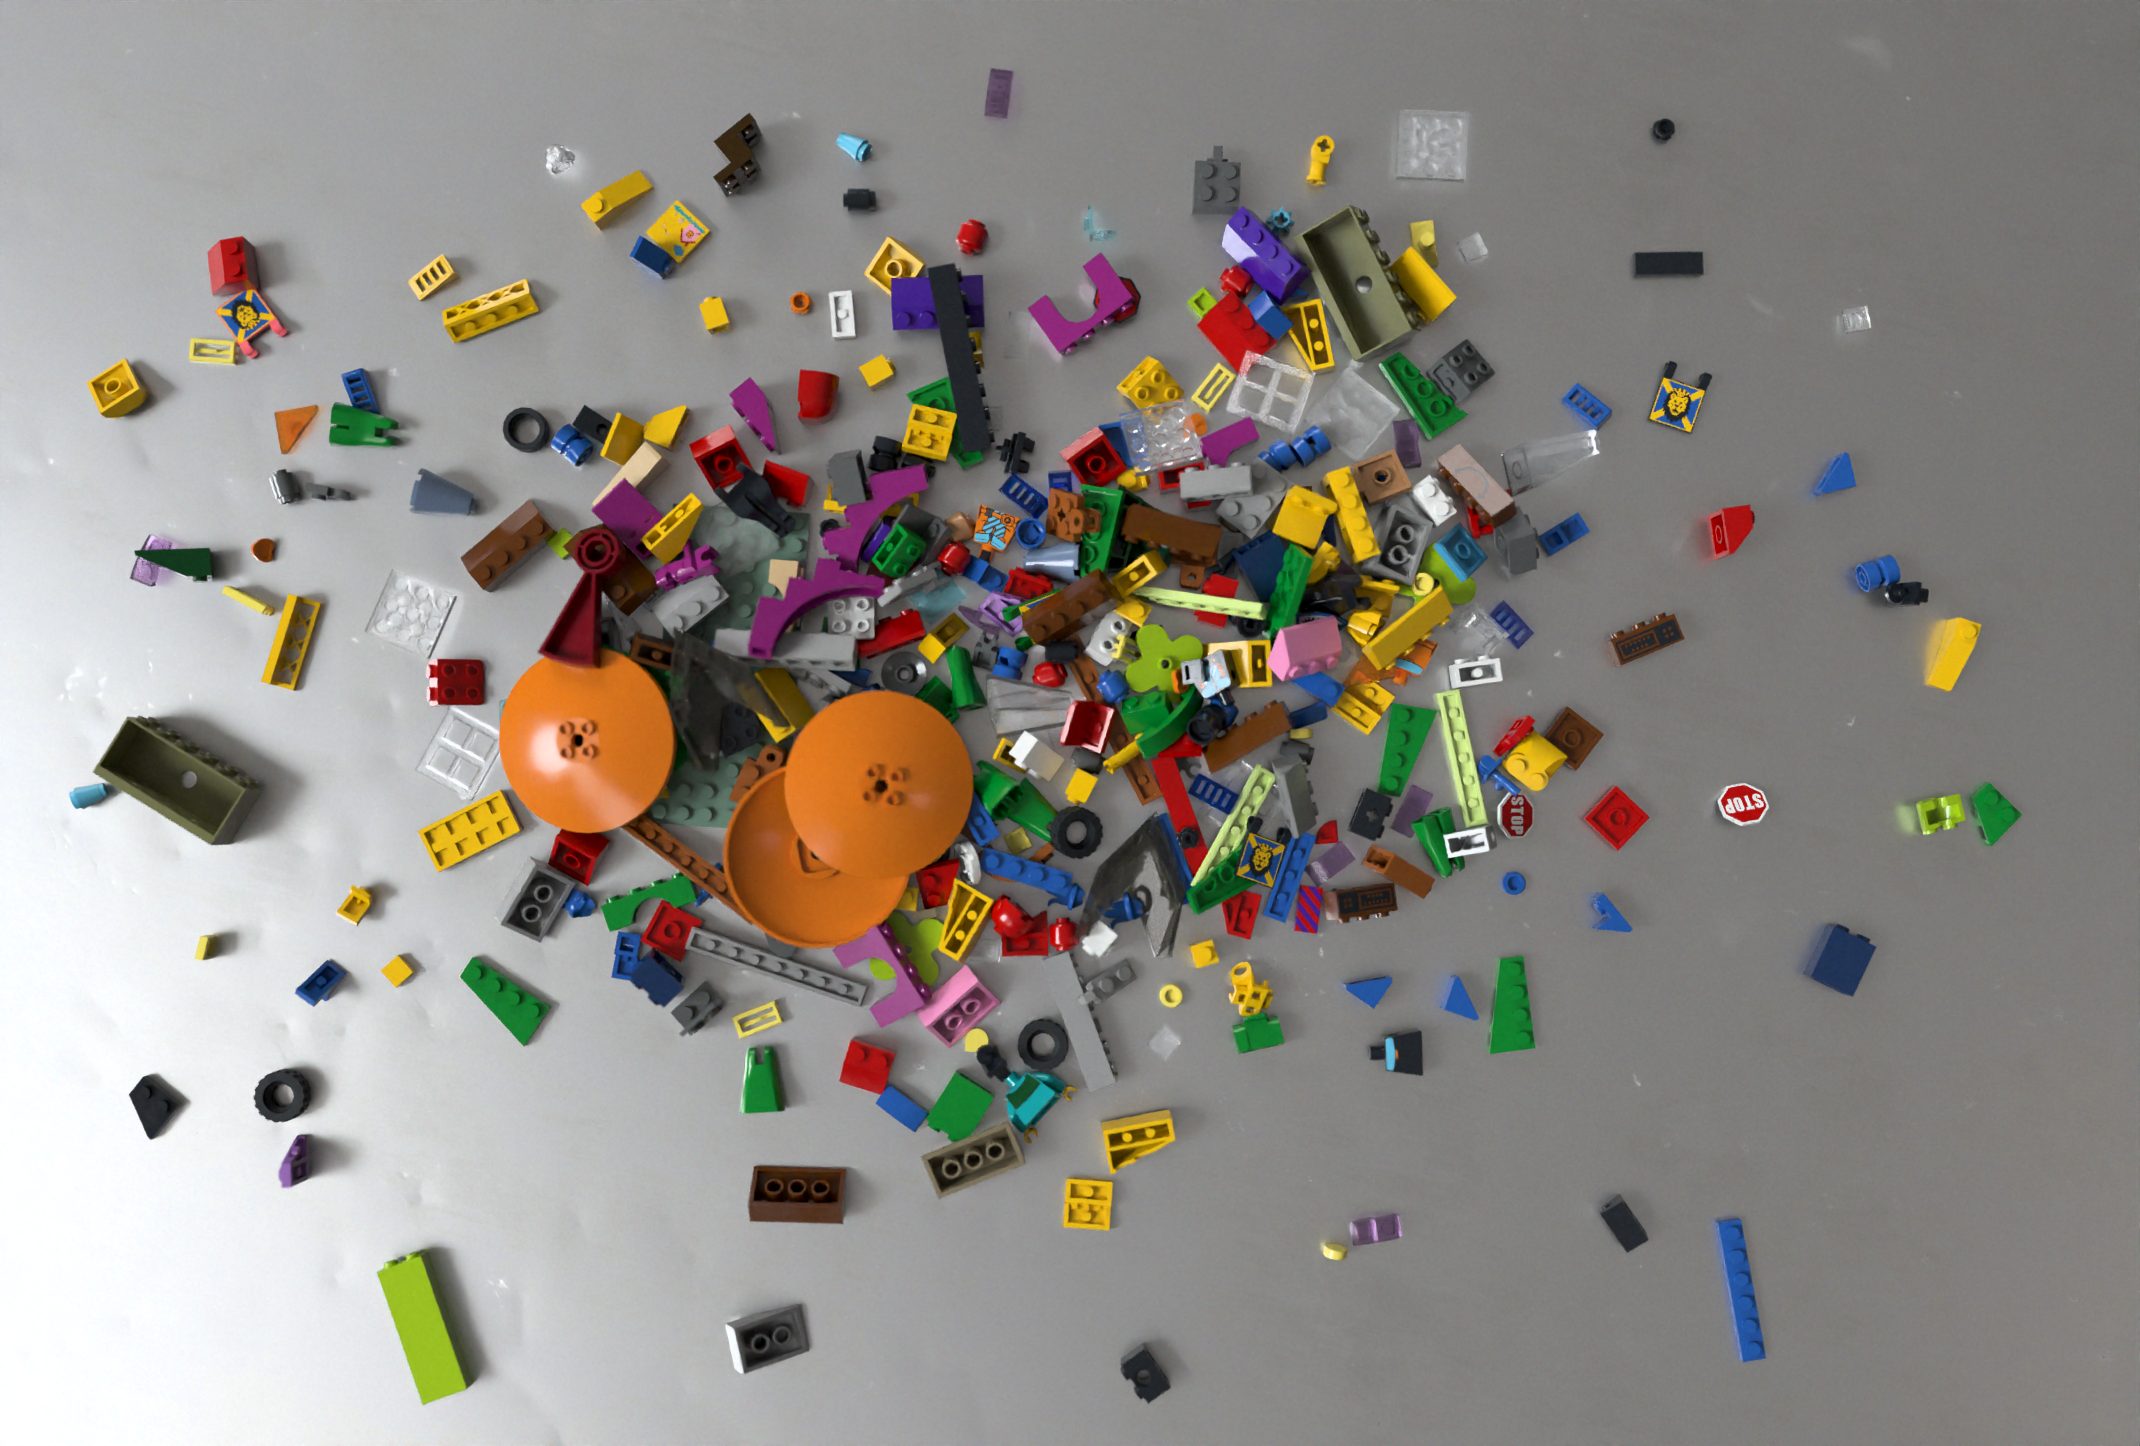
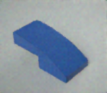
M1576 513L1540 535L1539 539L1551 556L1586 535L1590 530L1580 514Z
M618 931L614 951L616 956L611 978L631 981V971L640 958V940L642 935Z
M890 1084L876 1101L879 1107L913 1132L917 1131L929 1114L915 1101L907 1098Z

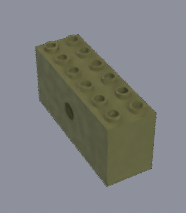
M1348 205L1295 236L1293 239L1307 267L1312 271L1311 275L1354 361L1366 362L1421 332L1419 325L1422 323L1417 313H1412L1409 307L1411 304L1409 296L1406 292L1402 293L1399 287L1401 280L1395 271L1392 272L1388 265L1391 263L1385 250L1381 251L1378 245L1381 242L1375 230L1371 231L1368 225L1370 222L1368 214L1365 210L1361 211L1359 207ZM1362 276H1368L1372 280V288L1367 293H1361L1357 289V281Z
M127 717L93 773L209 845H230L263 792V789L257 786L258 782L248 776L242 777L238 774L239 770L231 765L226 764L224 766L219 763L220 759L217 756L208 752L206 754L199 750L200 746L189 740L185 742L180 738L181 734L169 728L168 730L160 726L162 723L153 717ZM187 771L193 772L197 777L196 784L191 788L185 787L181 780L183 774Z

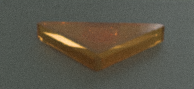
M312 405L274 412L281 454L286 455L289 453L319 411V406Z
M1363 653L1342 685L1347 688L1349 686L1364 685L1395 677L1400 678L1402 672L1394 667L1388 670L1382 668L1378 671Z

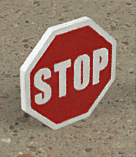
M1747 783L1727 786L1718 799V805L1723 817L1740 826L1760 823L1769 809L1763 791Z
M1508 792L1498 805V826L1508 839H1524L1534 826V805L1525 793H1519L1515 797Z

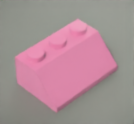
M1332 615L1280 629L1266 664L1282 682L1315 674L1326 669H1332L1338 664L1342 653V645L1336 617Z
M966 964L932 994L933 997L926 1005L915 1010L925 1027L948 1048H951L995 1009L1001 1001Z

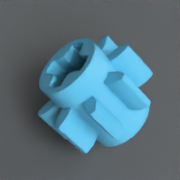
M1283 207L1278 212L1271 210L1270 215L1272 218H1267L1265 222L1270 224V229L1278 237L1282 233L1289 235L1290 229L1288 226L1292 227L1295 221L1290 220L1292 212L1286 213L1283 211ZM1278 219H1282V226L1278 225Z

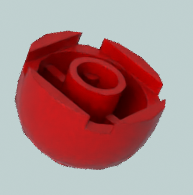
M1003 893L996 900L991 910V919L996 925L993 929L1001 937L1005 935L1011 938L1026 936L1037 923L1018 903L1015 904L1013 902L1011 904L1009 902L1011 897Z

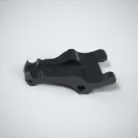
M740 462L736 468L744 476L729 492L718 486L714 490L715 494L738 517L760 522L780 538L786 537L796 526L795 518L789 515L776 501L768 480L762 474Z
M1336 571L1327 572L1319 583L1304 590L1297 611L1301 613L1321 611L1342 616L1344 613L1354 609L1369 610L1372 607V601L1369 597H1358L1354 588H1358L1363 584L1360 575L1338 574Z

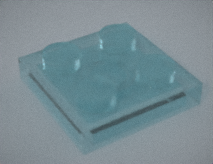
M941 566L935 569L938 576L937 580L948 577L949 583L926 595L923 589H921L919 592L908 596L930 626L966 598L951 577L940 571Z

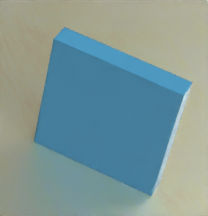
M1461 523L1455 525L1433 546L1461 583L1467 580L1488 559L1487 555Z

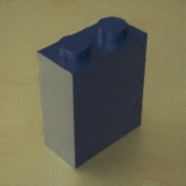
M1272 529L1232 551L1253 596L1261 604L1269 602L1272 593L1275 592L1277 575L1282 571L1284 554L1286 552L1279 535L1273 533Z
M1837 923L1835 926L1826 925L1803 975L1837 992L1853 997L1876 946L1870 944V939L1863 935L1857 934L1854 936L1848 933L1850 929Z

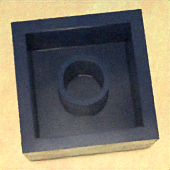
M653 947L633 966L630 974L632 984L639 990L643 988L649 994V1000L656 1006L660 1004L663 1008L684 988L686 978Z

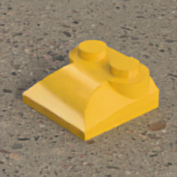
M888 236L864 275L891 295V278L919 277L924 273L926 263L920 255L903 242Z
M126 358L87 382L98 410L105 418L118 419L144 403L148 395L146 388L140 384Z
M1325 541L1313 557L1315 560L1305 589L1319 583L1327 572L1337 571L1341 564L1340 553Z
M1533 730L1528 738L1523 737L1502 761V765L1511 775L1528 788L1539 792L1546 787L1549 779L1568 756Z

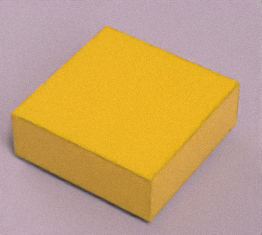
M398 955L381 972L397 988L413 975L415 970L401 955Z

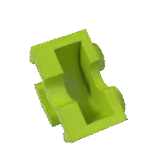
M1960 794L1931 798L1916 803L1923 835L1938 832L1937 828L1940 826L1943 827V830L1958 827V822L1966 821Z

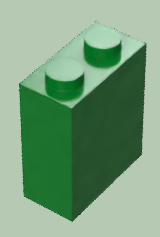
M956 1070L926 1118V1121L929 1122L928 1126L936 1132L942 1130L948 1134L947 1138L953 1143L967 1138L975 1130L995 1098V1094Z

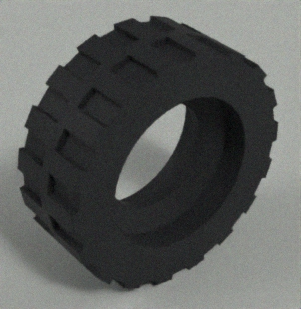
M1066 807V809L1061 810L1054 817V821L1051 823V832H1049L1051 843L1057 851L1070 858L1083 859V857H1089L1101 844V838L1103 837L1101 820L1095 816V813L1083 807ZM1079 821L1086 827V836L1081 842L1074 844L1067 839L1066 832L1070 824Z
M1042 1018L1031 1021L1019 1035V1056L1033 1070L1050 1071L1053 1068H1057L1065 1060L1068 1053L1069 1044L1065 1030L1060 1024L1050 1019ZM1045 1033L1053 1038L1055 1046L1051 1054L1039 1056L1033 1051L1032 1040L1038 1034Z
M278 1070L264 1076L265 1078L258 1082V1086L254 1090L255 1107L258 1109V1113L261 1116L263 1115L268 1121L272 1120L276 1123L289 1121L304 1113V1110L309 1106L311 1088L308 1086L307 1079L305 1080L302 1074H298L294 1070ZM277 1085H287L293 1091V1101L287 1107H279L272 1101L271 1094Z

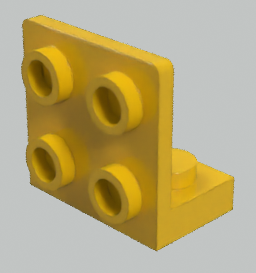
M1147 356L1116 387L1122 395L1132 400L1152 424H1155L1184 395L1182 388L1164 366L1150 356Z
M1295 485L1287 491L1274 525L1273 533L1313 550L1316 548L1327 517L1335 512L1338 503Z
M1360 575L1363 584L1354 589L1358 597H1369L1372 601V607L1369 610L1354 609L1350 611L1375 610L1382 613V617L1390 618L1393 598L1400 591V586H1395L1394 581L1381 580V582H1374L1372 577Z

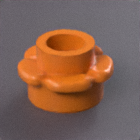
M805 292L794 294L790 299L791 309L797 314H806L810 311V306H812L811 297L807 296Z

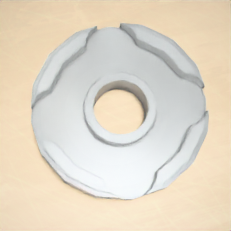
M967 839L959 841L954 847V857L959 859V866L962 869L959 875L968 886L978 884L981 880V870L976 851Z

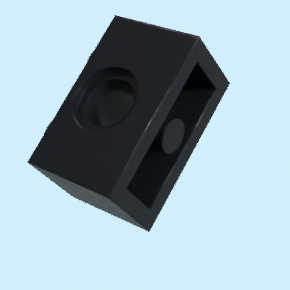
M1144 1343L1121 1358L1122 1367L1120 1371L1127 1381L1131 1379L1135 1384L1133 1389L1140 1400L1144 1398L1149 1404L1171 1388L1169 1379ZM1142 1370L1150 1373L1146 1379H1140L1137 1375Z

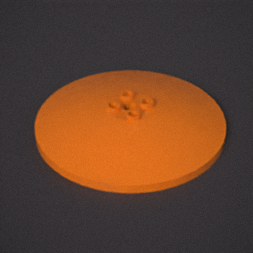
M601 648L600 669L569 667L556 663L546 657L531 666L514 685L505 703L499 729V747L507 779L519 799L528 809L542 820L558 828L579 833H595L626 825L645 813L655 803L666 787L673 770L677 750V732L669 700L656 679L642 665L631 660L630 657L614 650ZM578 734H581L584 738V743L581 747L575 743V737Z
M868 691L853 694L835 701L815 715L801 731L792 747L784 781L785 798L790 818L797 833L807 847L818 858L833 868L853 876L869 879H889L904 876L924 868L940 857L961 832L970 811L973 795V773L970 758L961 737L951 723L940 712L925 702L909 695L889 691ZM879 779H884L888 784L886 791L882 793L877 792L874 788L875 782Z
M786 766L766 775L748 790L738 803L729 821L724 840L723 861L727 883L732 896L745 916L755 926L771 937L787 944L806 948H827L857 940L866 935V931L875 925H880L891 914L903 896L910 874L889 879L862 878L839 871L820 858H813L811 850L797 833L790 818L785 798L784 781ZM879 781L875 782L874 788L877 792L882 793L886 791V788Z

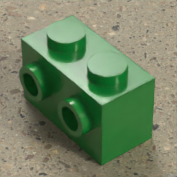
M898 523L871 560L881 572L899 579L904 577L909 571L910 567L927 546V543L917 532Z
M1162 690L1123 699L1121 716L1131 735L1145 732L1150 726L1157 728L1174 711L1167 691Z

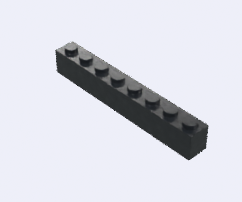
M955 263L927 268L964 453L992 448L991 443H995L993 429H988L987 420H991L989 407H984L982 397H986L984 383L979 384L978 374H982L979 360L975 361L973 352L977 351L975 337L970 338L969 328L973 327L970 314H965L964 305H968L966 292L960 289L959 282H963L961 268H956Z

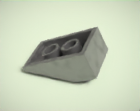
M798 1305L746 1316L725 1324L734 1367L742 1374L809 1351Z

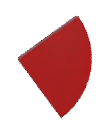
M1337 820L1328 821L1319 828L1315 844L1339 843Z

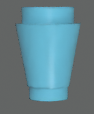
M844 132L837 139V145L857 161H866L871 154L872 145L869 144L868 140L845 134Z
M104 783L74 788V791L69 792L70 800L75 809H85L104 797L109 796L108 789Z

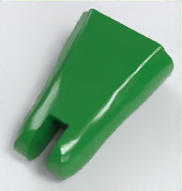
M335 402L333 404L330 421L331 424L336 425L330 427L329 443L331 446L387 448L397 445V437L383 435V429H399V422L343 403Z
M957 645L950 646L946 651V658L952 677V710L968 712L988 706L976 679L968 649Z
M979 760L976 765L980 768L981 772L977 776L973 774V789L984 808L994 820H1005L1013 808L1004 798H1007L1017 806L1026 797V788L991 763Z
M1025 777L1020 783L1026 788V797L1017 806L1006 799V802L1013 808L1007 818L1051 843L1049 833L1051 830L1045 827L1050 821H1054V817L1059 812Z
M1451 807L1436 809L1410 823L1442 878L1452 876V869L1455 872L1465 869L1463 855L1448 858L1444 835L1456 832Z
M764 1047V1064H758L757 1048H748L745 1058L740 1113L785 1111L777 1058L773 1047Z

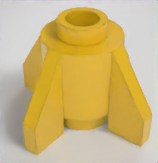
M1375 610L1356 611L1353 615L1349 614L1346 619L1348 621V624L1345 626L1347 627L1346 632L1363 649L1377 637L1379 631L1385 626L1386 621L1381 619L1382 613Z

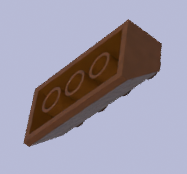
M529 499L460 558L468 573L479 586L491 593L547 545V542L559 531L535 503Z
M1132 504L1126 509L1120 536L1125 537V541L1138 544V541L1147 543L1148 548L1160 550L1162 547L1169 549L1170 554L1182 556L1184 553L1191 555V559L1194 561L1204 562L1212 558L1223 528Z
M602 523L579 531L563 547L575 560V546L584 533L594 529H604L614 536L616 535ZM621 541L625 548L624 563L615 575L603 579L602 592L617 609L629 617L660 587L657 585L654 575L628 546ZM606 544L597 545L592 550V562H599L605 558L607 554Z
M1097 568L1022 613V628L1035 644L1045 647V644H1050L1051 641H1062L1123 605L1125 600L1101 569Z
M1276 700L1264 706L1266 711L1259 715L1256 711L1244 718L1245 723L1240 726L1234 723L1224 729L1226 734L1221 737L1216 736L1212 742L1202 747V752L1211 775L1297 725L1284 700L1279 703Z
M754 1166L748 1201L750 1222L843 1224L846 1199V1169Z

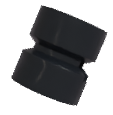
M875 436L872 446L875 452L870 455L867 468L876 472L897 469L899 463L896 461V458L901 457L903 443L887 437Z
M1228 615L1230 622L1240 635L1245 638L1257 637L1265 629V619L1260 620Z
M1209 704L1203 706L1187 724L1186 731L1189 738L1200 745L1212 742L1226 725L1225 713L1216 705Z

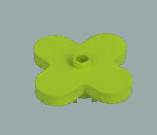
M1436 543L1429 545L1422 554L1421 565L1418 566L1416 574H1429L1437 582L1438 587L1441 586L1450 604L1463 605L1470 602L1476 594V583L1473 578L1469 577L1461 583L1433 547ZM1395 583V586H1400L1398 594L1413 597L1414 606L1427 597L1416 595L1412 591L1411 585Z
M1146 624L1138 630L1135 638L1136 645L1141 653L1140 658L1126 667L1124 672L1125 679L1130 685V689L1134 691L1145 692L1157 686L1159 691H1167L1171 702H1182L1180 694L1174 691L1172 672L1173 670L1181 669V662L1201 659L1203 654L1202 644L1196 637L1191 635H1180L1170 641L1166 631L1161 626ZM1163 660H1166L1165 667L1161 665Z
M892 911L885 921L893 928L894 935L899 943L903 946H911L912 952L907 954V956L918 968L923 982L931 986L939 976V967L931 953L939 948L944 927L943 923L937 919L930 918L912 926L905 915L898 911ZM871 957L870 970L876 978L890 980L896 977L893 968L887 962Z

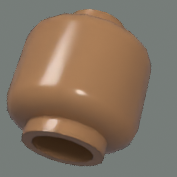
M959 511L944 520L953 531L948 538L950 543L957 541L962 544L974 537L975 531L973 528L976 526V523L970 514L965 516L963 512Z

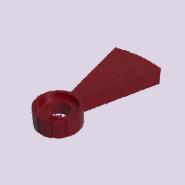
M604 529L588 531L576 543L574 551L575 561L584 573L538 651V654L556 663L581 669H600L603 579L615 575L621 569L625 560L624 545L609 531ZM606 544L607 554L605 558L599 562H592V550L597 545Z

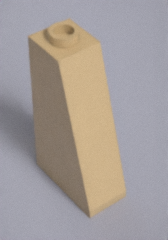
M645 441L592 504L595 506L624 478L642 494L671 464Z

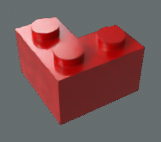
M1204 461L1158 467L1157 477L1160 494L1180 491V473H1184L1186 468L1198 467L1199 471L1205 470ZM1210 500L1185 503L1186 513L1208 510L1210 508Z
M1212 574L1210 579H1205L1201 594L1234 599L1239 581ZM1195 610L1194 613L1195 616H1198L1196 622L1221 630L1224 629L1228 617L1227 614Z

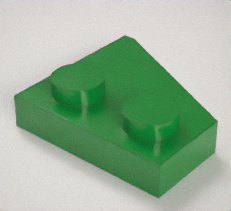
M1985 782L1970 798L1971 805L1977 814L1978 824L1983 828L1986 837L1984 841L1987 846H1993L2022 816L1989 782Z

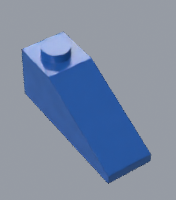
M1321 671L1301 676L1297 679L1287 680L1318 701L1325 702L1329 708L1334 707L1346 688Z

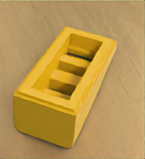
M442 254L411 278L408 283L419 300L423 301L457 279L459 275L448 258ZM442 267H443V268L445 269V271H446V273H445L444 275H443L442 272L440 271V268H442ZM434 272L439 276L437 281L432 274ZM426 277H429L433 283L431 286L425 280ZM420 281L426 289L423 292L417 284Z

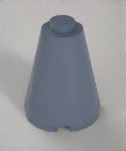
M421 468L418 474L422 476L420 481L415 480L410 505L413 507L409 509L410 513L469 516L470 512H475L477 499H474L473 493L426 469Z
M1080 539V542L1069 541L1029 551L1027 556L1023 557V569L1028 570L1029 574L1033 576L1042 575L1051 580L1072 584L1082 578L1081 547L1083 539Z

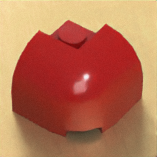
M800 369L797 401L800 403L798 419L801 424H825L831 421L838 413L840 404L837 400L839 377L837 375Z

